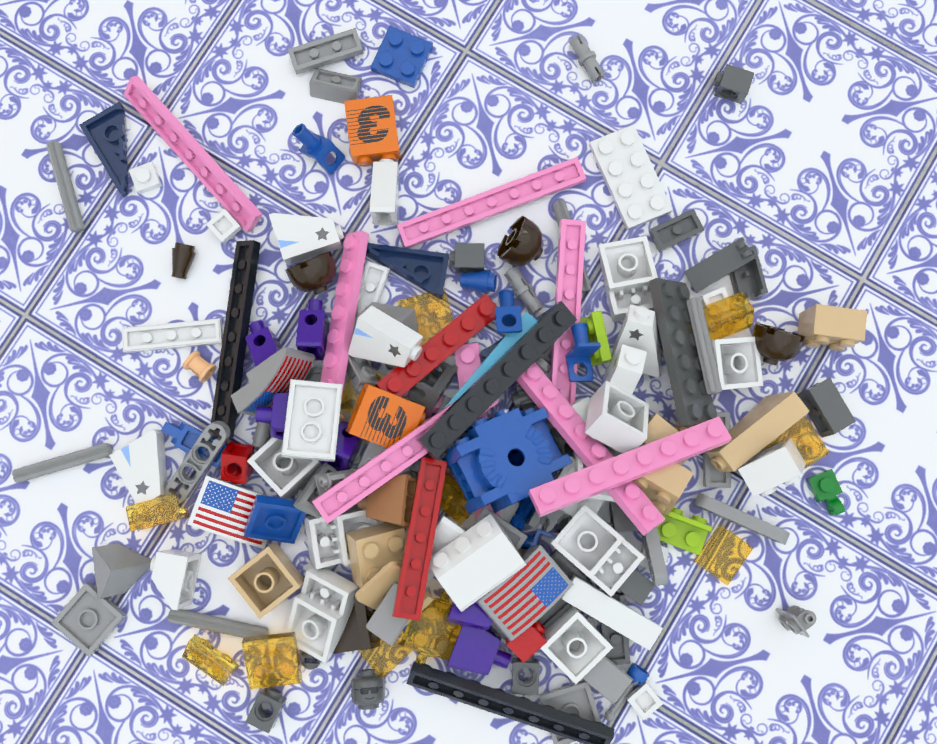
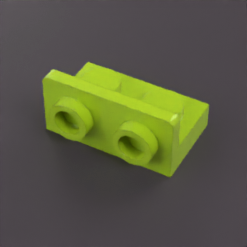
M591 312L589 317L580 318V323L587 324L589 343L601 344V347L590 357L591 365L607 364L612 360L602 312Z
M674 507L669 515L663 513L662 515L665 520L657 526L660 541L700 555L707 534L712 532L713 527L706 525L707 520L695 515L692 516V519L682 516L684 511Z

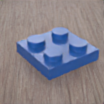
M389 26L370 66L371 71L415 88L431 54L433 43Z
M257 494L244 528V537L294 544L307 513L293 506L296 500Z

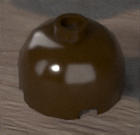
M521 216L511 225L510 228L513 231L509 236H504L497 252V256L502 261L520 267L529 264L532 260H538L543 252L541 247L543 239L540 228L530 219Z
M331 251L291 266L285 269L294 287L303 292L313 291L317 295L328 290L327 285L334 280L336 275V265Z
M755 323L752 337L755 336L756 348L760 355L763 356L762 361L772 365H777L778 361L787 362L794 359L799 354L805 340V336L792 332L790 334L785 329L761 323Z

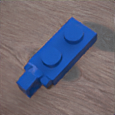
M165 422L161 429L162 432L173 437L171 443L175 447L186 453L190 452L203 432L183 422L180 423L179 427L170 422ZM212 437L209 441L213 443L217 438ZM227 443L224 444L211 464L218 469H221V453L227 447ZM199 447V456L203 459H208L210 456L209 450L205 447Z

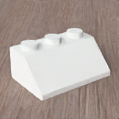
M491 513L431 556L430 567L434 575L461 612L527 565L502 526Z

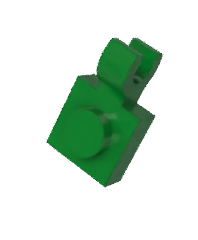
M832 469L806 479L816 502L824 500L831 516L846 512L842 502L836 496L843 493Z

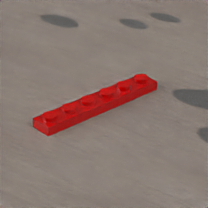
M484 294L422 345V352L416 361L411 360L405 367L397 366L376 383L375 387L402 397L495 319V307L497 305L487 294Z
M421 457L392 617L420 621L447 467L446 461Z

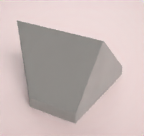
M118 543L92 547L98 599L124 594L150 569L152 559Z

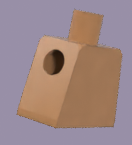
M407 474L394 476L359 501L357 505L360 509H366L367 518L408 528L417 479Z

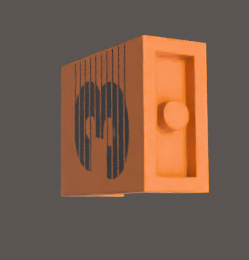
M392 95L344 101L353 164L369 166L372 162H379L381 159H391L394 162L396 159H401Z
M364 383L345 431L388 448L423 424L426 413H424L425 407Z

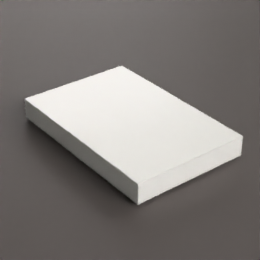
M290 380L282 457L335 462L343 384Z

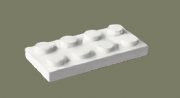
M634 124L589 143L590 150L627 231L672 212V207Z

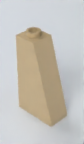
M795 391L765 396L728 431L732 437L729 443L706 452L711 458V464L721 472L736 471L809 412L808 408Z

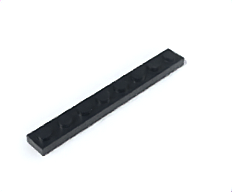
M255 240L236 241L211 423L223 421L229 426V437H234L237 410L231 395L241 388L247 345L245 337L248 335L261 244ZM218 428L215 429L214 435L220 436L219 433L221 430Z
M562 301L557 302L417 439L433 459H437L577 320Z
M413 662L406 683L413 687L583 744H610L614 738L615 729L601 722H593L581 718L577 714H569L557 710L553 706L542 705L526 697H518L506 693L502 689L485 686L476 680H468L456 676L452 672H444L432 668L425 663Z

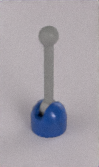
M632 663L629 667L627 674L633 678V681L611 710L605 712L604 717L607 721H612L615 718L614 713L633 685L640 686L649 678L650 674L639 665Z

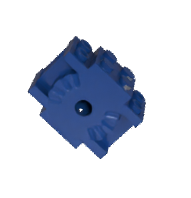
M533 407L522 413L519 408L511 411L508 408L502 409L488 420L484 417L474 422L473 426L465 431L466 434L459 441L455 442L454 446L447 449L448 454L442 458V461H446L447 467H451L468 503L464 506L468 515L489 504L494 513H497L529 497L530 489L553 481V473L572 463L568 454L561 455L544 421L549 417L545 408L535 411Z

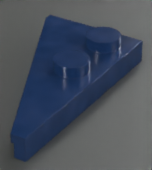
M119 101L79 124L119 193L124 197L129 194L125 108Z
M373 243L367 244V255L436 298H443L449 261L448 253Z

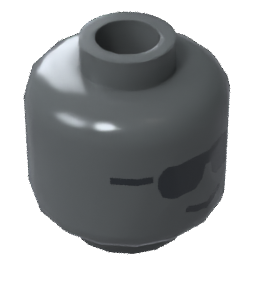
M375 669L360 670V675L353 677L351 680L352 702L358 705V709L369 710L379 708V704L385 699V679L382 675L375 674Z

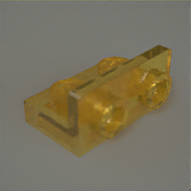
M743 292L703 307L711 340L722 339L752 327L754 308Z
M445 473L440 508L461 526L471 515H468L464 506L468 502L461 487Z
M177 494L126 506L131 532L189 518L188 508H180Z
M196 634L188 641L182 655L185 660L223 687L239 667L229 655L220 652L208 640L200 638Z

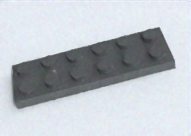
M660 278L650 280L648 282L680 427H692L716 418L717 411L714 407L712 396L708 395L688 311L687 300L690 299V291L686 283Z

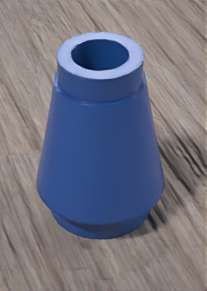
M483 270L461 273V287L486 294L495 292L497 285L496 272Z

